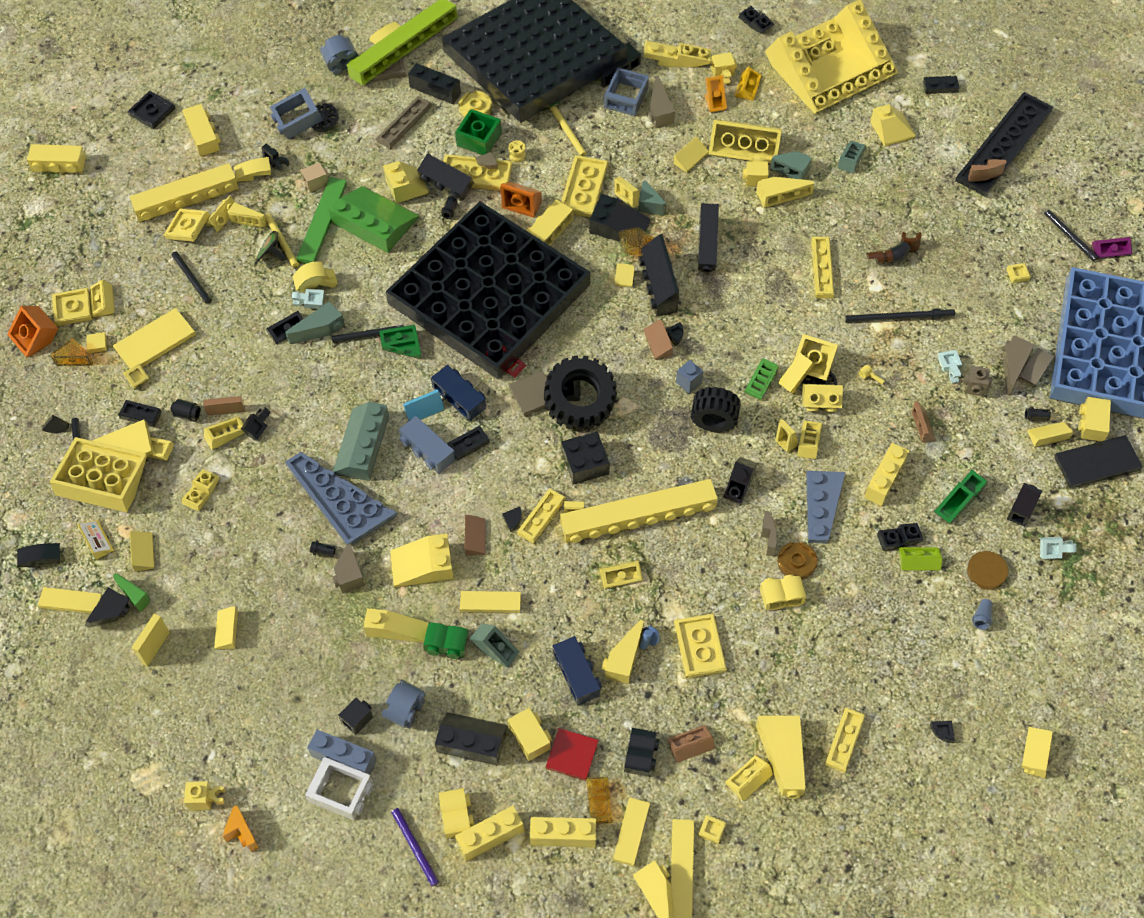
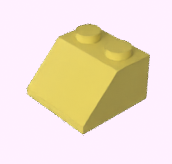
M401 161L383 166L385 180L395 202L399 203L428 194L429 191L425 182L419 178L418 168Z

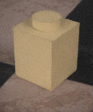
M320 162L301 169L303 181L309 192L327 185L329 173L326 168L321 166Z

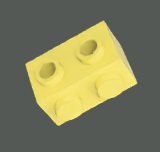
M803 384L802 407H807V411H818V407L826 408L825 411L837 412V408H842L843 385Z
M1087 397L1086 401L1081 403L1079 414L1082 415V419L1079 421L1078 430L1081 431L1082 439L1105 441L1109 434L1111 400Z
M527 708L507 719L508 727L528 761L551 749L550 741H552V738L547 730L543 731L540 724L542 722L536 712L532 713L531 709Z

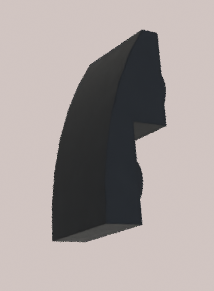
M752 6L746 8L738 16L746 25L761 34L774 26V23L764 13L760 15Z
M918 523L900 524L898 528L879 530L877 533L883 551L911 546L924 540Z
M60 543L36 544L17 549V567L38 568L39 563H60Z

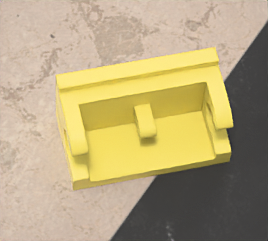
M1033 727L1028 728L1022 763L1024 773L1046 778L1053 731Z

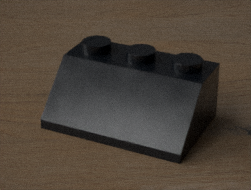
M447 712L440 724L436 737V752L498 766L508 725Z

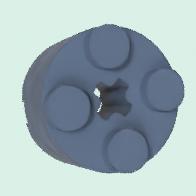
M336 35L325 41L326 45L320 48V53L327 68L334 75H339L342 70L348 69L347 64L358 57L349 37L345 38L343 35Z
M400 679V684L397 683L386 701L389 707L387 710L383 709L382 717L403 728L407 727L410 729L415 721L414 715L416 710L420 711L425 703L424 697L426 693H424V690Z

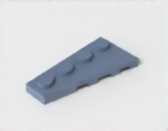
M806 472L808 543L828 544L845 472Z

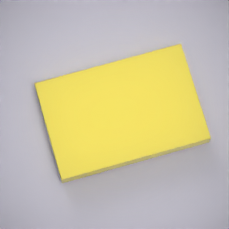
M145 420L92 440L102 444L145 453L147 456L154 454L148 424Z
M714 614L674 620L686 679L727 671Z

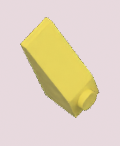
M781 177L765 178L758 181L756 193L764 208L812 195L814 181Z
M367 608L364 630L366 637L424 643L429 622L388 610Z
M639 620L610 651L609 658L604 659L602 670L605 671V678L629 684L644 628L643 620Z
M654 860L633 874V877L657 917L674 918L671 884L667 879L670 874L663 864L659 866Z

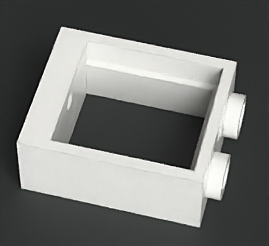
M324 757L305 796L308 802L355 820L356 816L361 814L364 808L363 801L366 795L369 796L372 792L374 784L369 774ZM333 770L361 781L349 807L320 796Z

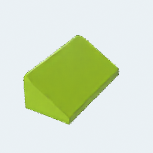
M938 547L899 548L900 565L903 571L941 570L942 556Z

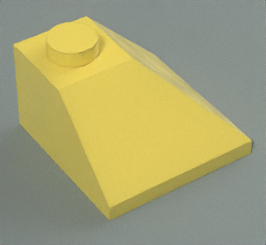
M890 104L873 108L870 123L884 147L916 138L902 111Z
M803 334L795 359L799 353L803 354L815 363L807 375L827 381L839 345Z

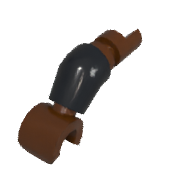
M903 232L901 242L895 247L885 250L884 253L883 251L866 253L867 259H875L876 264H884V261L892 264L900 263L905 260L909 252L919 250L921 232L916 233V238H907L906 233Z

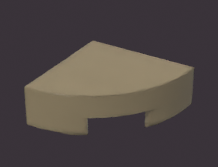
M492 152L475 157L479 166L489 167V169L498 168Z

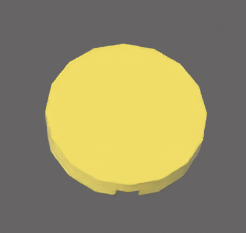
M481 91L468 92L459 101V111L464 117L470 108L489 115L492 110L491 98Z

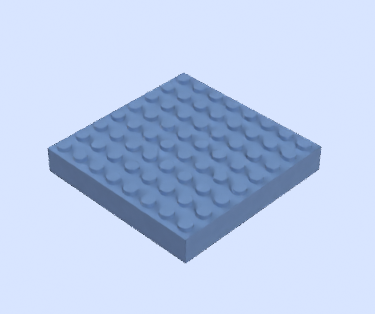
M1071 267L1065 283L1049 398L1079 405L1084 403L1087 397L1111 400L1110 411L1144 418V281Z

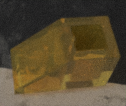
M638 227L619 231L622 251L628 252V255L639 253L643 246L654 239L653 236Z

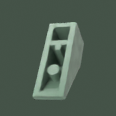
M327 302L285 331L287 340L290 344L329 336L339 331L345 325L343 315L330 302Z

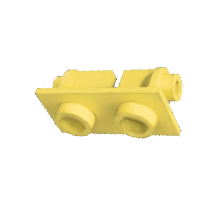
M229 196L226 200L222 201L221 205L206 221L205 224L208 227L213 226L219 232L229 221L228 210L235 202L233 198Z

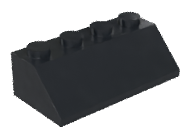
M659 234L641 248V256H638L639 266L643 267V280L647 281L646 292L647 295L651 296V310H655L656 316L677 313L679 289L663 234Z

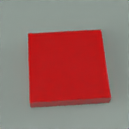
M558 728L546 769L586 781L599 740Z

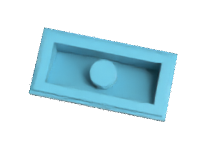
M438 389L403 404L405 415L409 421L415 416L422 420L444 410Z

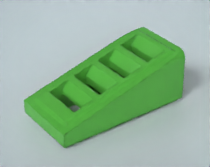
M762 358L744 393L762 400L777 375L779 366ZM755 386V387L761 389V392L758 391V390H756V389H754V388H752V387Z
M115 573L113 577L117 585L130 599L136 609L142 612L150 603L147 593Z

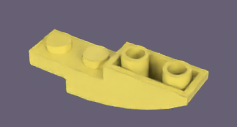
M645 41L643 57L658 60V65L696 67L710 64L711 49L679 43L678 47Z

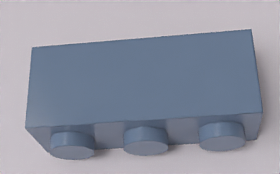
M417 416L413 417L399 429L401 443L406 447L409 446L417 458H422L430 470L434 469L439 474L455 461L454 450Z
M316 729L307 747L311 757L321 761L326 757L369 775L377 761L373 751Z

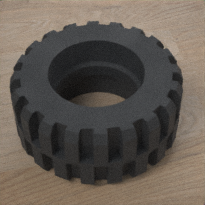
M578 355L572 356L571 360L565 358L561 361V364L557 363L554 365L553 371L549 372L545 383L543 396L546 410L550 411L549 415L552 419H557V424L560 426L565 424L567 425L566 429L569 430L572 427L577 428V431H583L584 427H587V430H591L595 424L597 426L601 425L604 419L607 420L610 416L617 396L616 381H613L614 375L612 372H607L608 367L605 364H598L599 360L595 358L589 360V356L583 355V358H578ZM571 381H585L595 388L598 397L591 405L576 406L565 399L562 393L563 387Z

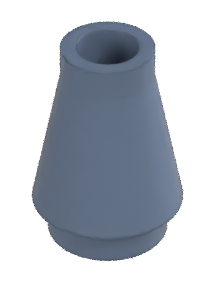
M988 599L981 600L979 607L972 617L973 625L977 629L987 630L992 625V601Z

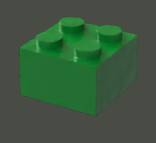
M470 108L455 131L456 146L480 155L489 153L502 134L501 119Z

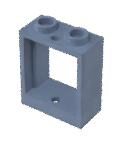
M617 68L604 95V108L636 116L649 88V76ZM620 83L640 88L636 99L618 95L615 92Z
M306 88L270 106L273 112L270 114L275 124L279 123L276 127L281 135L285 134L287 139L323 121ZM304 103L307 104L310 109L309 112L284 125L280 116Z

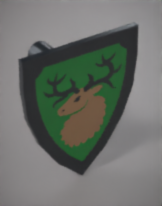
M273 231L268 235L256 257L255 264L261 260L267 251L281 261L285 259L286 255L278 250V231Z

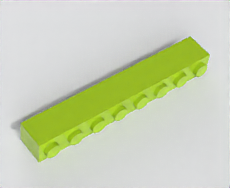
M438 0L350 61L347 64L349 77L362 86L390 65L458 18L456 5L448 0Z

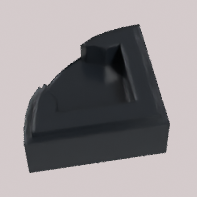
M681 322L666 329L669 339L675 346L683 338V325Z
M52 415L43 425L42 431L48 433L63 432L69 428V423Z
M520 506L502 513V517L510 532L514 531L521 521L522 512Z
M952 721L930 722V728L937 738L948 743L955 742Z

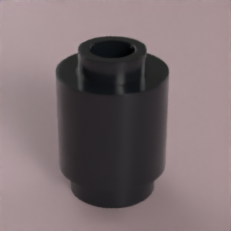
M177 399L171 405V412L174 417L196 421L200 416L201 407L197 406L196 403Z

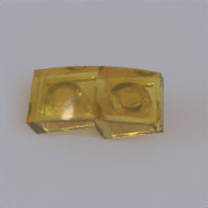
M608 777L586 778L590 818L596 819V824L612 823Z

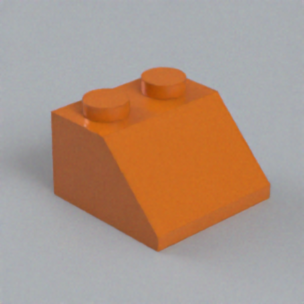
M512 182L501 183L502 208L534 218L542 203L541 191Z
M21 306L7 335L26 357H30L49 345L59 328L39 306Z

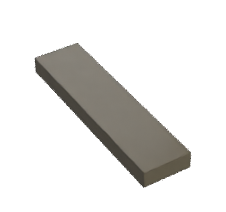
M417 96L376 138L377 142L391 149L432 107L431 103Z

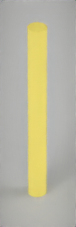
M552 106L550 110L579 155L584 157L587 154L558 108Z
M270 213L266 214L265 219L272 232L278 231L279 233L277 240L292 267H298L299 263Z

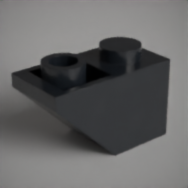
M739 457L734 464L723 497L742 504L758 463Z
M1023 483L1007 520L1025 527L1041 496L1042 490L1034 485Z

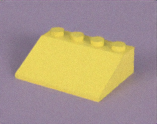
M75 437L50 480V484L56 496L127 513L135 498L147 454Z

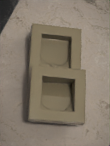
M1037 348L1019 378L1036 387L1055 356Z
M765 511L761 537L769 538L766 556L774 557L777 543L776 528L770 512Z

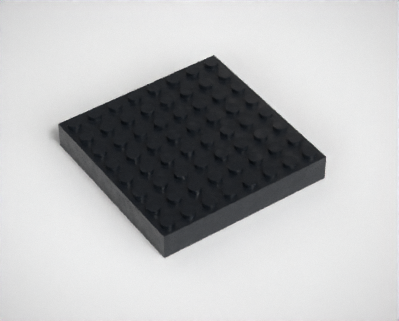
M508 0L442 37L444 53L520 123L598 79L604 72L627 59V46L573 0Z
M479 201L386 290L388 304L499 380L590 286V271Z

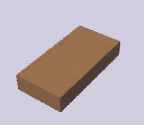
M241 396L203 400V406L207 415L245 412V405Z

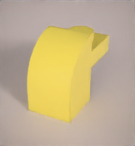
M322 262L307 263L301 266L293 275L295 288L301 292H306V289H316L318 285L335 288L338 284L334 270L324 268Z

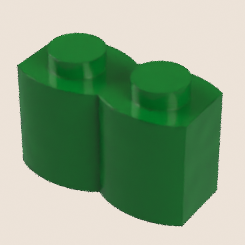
M430 622L428 623L424 639V651L432 656L445 654L451 659L463 658L469 635L468 629Z

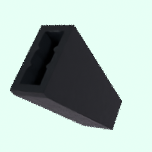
M701 203L698 270L702 272L716 270L719 204Z

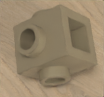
M971 366L969 372L964 375L963 384H966L965 394L984 397L987 388H990L992 384V377H989L990 369Z

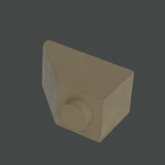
M348 544L334 567L336 575L332 576L335 587H340L342 593L365 586L352 546Z

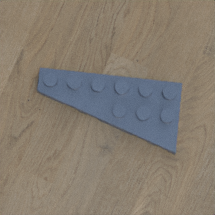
M300 452L285 461L287 468L346 545L351 544L352 546L397 517V512L383 506V503L378 500L375 501L367 493L345 479L339 478L331 470L323 468L318 462L304 453Z

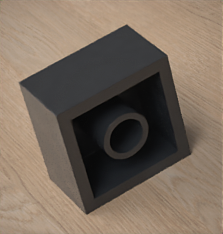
M598 431L561 441V453L573 485L609 475L610 463Z

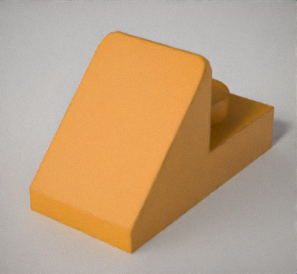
M723 75L705 78L707 89L705 98L710 112L726 110Z
M237 805L234 806L222 837L226 842L238 837L243 848L248 847L253 852L259 847Z

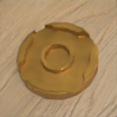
M790 542L783 546L778 554V567L785 576L794 575L800 576L801 579H806L813 574L817 567L816 552L806 543Z
M981 551L971 557L967 565V574L972 582L974 581L978 587L988 590L996 589L1007 578L1008 567L1006 561L1000 555L990 551Z

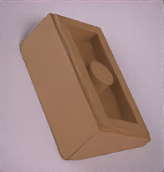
M662 319L644 328L643 331L654 359L671 356L673 347Z
M915 401L911 412L921 441L923 443L935 441L936 438L926 410L918 401Z
M465 515L466 555H485V518Z
M706 725L667 739L676 762L684 761L715 748L713 736Z

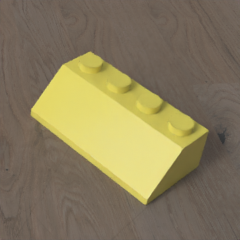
M714 119L708 154L750 161L753 160V154H760V162L771 164L772 157L778 155L782 129Z

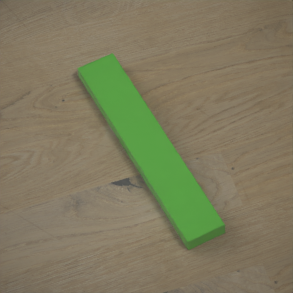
M329 178L296 257L298 262L307 264L316 261L331 225L329 209L342 197L347 185L346 180Z

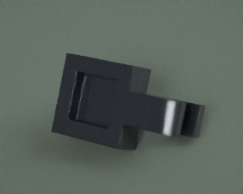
M267 143L261 146L263 158L269 157V163L273 168L276 167L279 171H282L281 164L289 166V160L286 157H279L275 148H272Z
M264 407L263 410L260 408L256 414H250L241 430L254 441L258 440L268 426L264 421L271 411Z

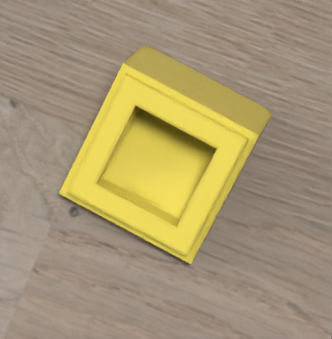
M618 263L614 285L632 287L635 266Z

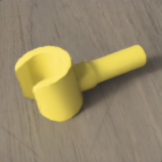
M869 365L863 366L858 372L859 376L863 379L870 376L879 383H884L883 379L873 373Z

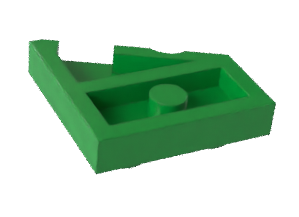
M415 325L379 331L384 351L418 359L422 358Z

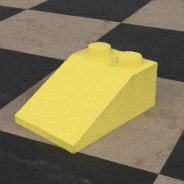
M447 533L427 536L390 550L394 588L454 579Z

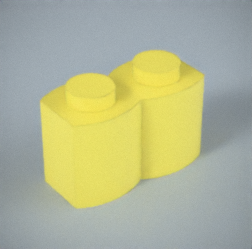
M787 575L783 579L768 578L761 582L760 592L765 610H777L805 604L806 594L800 576Z
M464 788L438 793L446 839L455 837V835L474 826L473 814L468 815L467 807L471 806L469 793H464Z

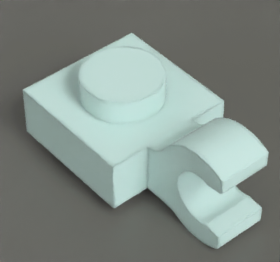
M306 289L305 293L293 292V305L300 306L304 304V308L319 309L323 306L324 290Z
M957 350L938 353L937 358L943 372L949 371V378L952 384L959 383L958 377H961L959 369L962 367V362Z
M1061 537L1041 538L1040 557L1042 559L1062 558V552H1076L1077 544H1073L1072 540L1063 541Z

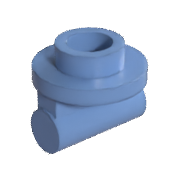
M652 626L645 627L642 631L643 636L639 647L646 649L649 644L652 646L658 644L660 641L659 632Z

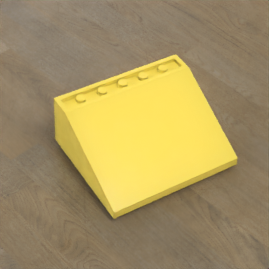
M861 0L848 4L834 18L794 36L791 31L778 37L765 51L772 67L814 114L899 73Z

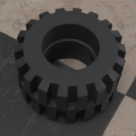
M705 387V389H700L695 393L690 417L692 422L699 428L710 432H727L733 430L738 424L741 400L736 394L725 388Z

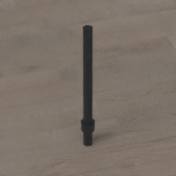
M934 308L931 311L845 315V323L919 318L941 319V317H954L955 309L941 310L940 308Z

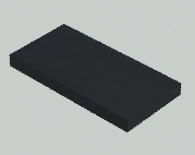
M1126 435L1059 452L1054 456L1070 489L1136 472L1143 468Z

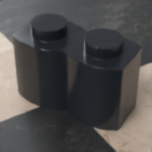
M638 728L631 729L624 772L649 777L650 771L654 772L656 759L653 758V753L658 751L660 739L656 738L657 732Z

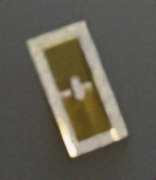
M71 338L51 353L56 366H93L89 353L74 338Z

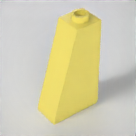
M758 716L756 728L781 796H787L790 799L800 798L805 792L800 716Z

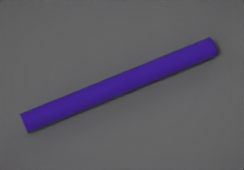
M399 808L394 809L391 813L429 883L432 887L439 884V880Z

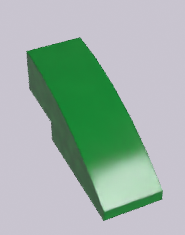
M971 470L954 487L934 513L951 524L983 491L988 481Z

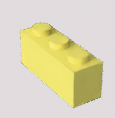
M202 104L183 109L185 121L200 157L220 151L218 143H221L218 133L214 134L216 130L213 122H209L211 118L208 110H204Z
M31 144L27 157L31 171L83 173L86 161L83 147L73 145Z
M555 200L547 206L546 211L541 216H538L535 223L527 228L526 231L551 246L573 221V209Z
M891 443L867 487L865 499L880 506L883 505L906 462L909 450Z
M511 806L455 835V838L467 862L524 832V826L515 807Z
M531 817L530 845L596 847V819Z

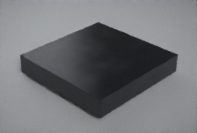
M149 91L127 112L129 116L154 130L176 107L175 104Z

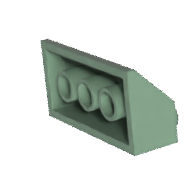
M367 402L352 409L333 469L335 475L370 481L389 420L387 405Z

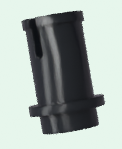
M447 197L445 206L441 209V215L445 219H450L455 214L454 209L458 202L455 197Z
M1034 407L1025 409V419L1029 420V422L1033 420L1049 421L1051 418L1050 409H1034Z
M316 540V542L312 541L310 553H313V555L319 554L331 558L335 555V545L319 543V540Z

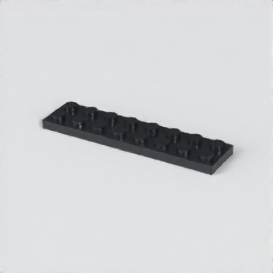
M1023 92L956 176L955 181L986 197L1050 115L1053 106ZM994 159L1006 160L1007 163L1003 174L984 181L969 182L968 176L972 165H987L988 160Z

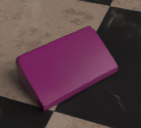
M1131 237L1092 242L1094 252L1098 258L1132 255Z

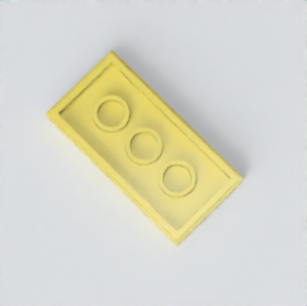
M445 154L443 161L472 177L474 184L471 188L501 191V183L509 182L513 166L512 161L496 160L498 168L489 169V167L479 166L475 157Z
M575 155L561 201L573 209L574 215L591 217L599 200L608 168V161Z
M174 308L116 343L113 347L129 369L138 363L141 367H144L196 334L178 310Z

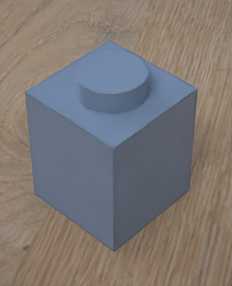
M691 360L677 370L676 383L689 394L702 383L703 370Z

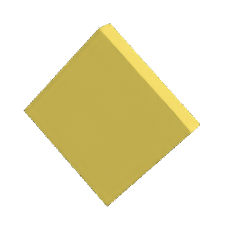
M179 209L164 233L165 238L194 242L210 214L208 211Z
M88 288L52 294L54 324L56 326L92 320L90 291Z
M153 614L132 646L140 662L147 667L170 634L161 616Z

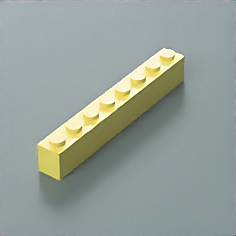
M711 479L562 513L560 514V524L566 543H577L582 539H594L603 534H615L624 529L632 530L641 525H653L662 520L670 521L683 515L691 516L700 511L708 512L716 508L718 498Z

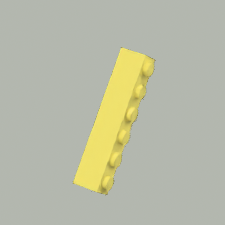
M230 163L129 197L139 222L232 192L239 189Z

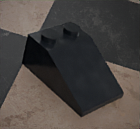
M601 194L589 220V233L639 248L651 219L620 199Z

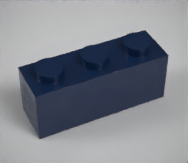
M447 364L431 377L432 388L434 390L438 389L439 394L469 421L486 409L485 395L481 391L474 389L472 383L469 380H464L455 368L452 369Z
M574 636L552 645L554 657L577 706L600 697L602 684L598 676L594 677L592 673L594 668L590 659L586 660L584 656L585 648L582 642H578Z

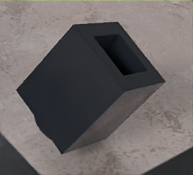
M355 697L338 716L341 723L356 735L373 718L372 707L365 700L361 702Z

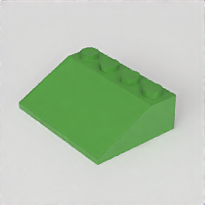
M363 186L340 197L329 209L333 224L387 253L419 218V215Z

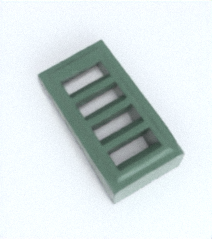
M850 140L839 159L838 169L854 173L866 149V145Z

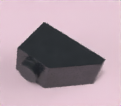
M108 587L86 620L85 626L90 628L118 621L120 616L125 617L130 609V606H128L130 599Z

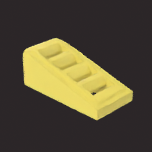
M234 202L228 210L230 222L263 228L267 226L264 214Z
M238 416L204 428V439L211 450L218 448L245 433L241 430L243 422Z
M781 419L775 441L789 453L798 446L796 432Z
M803 421L797 454L799 457L816 459L823 423Z

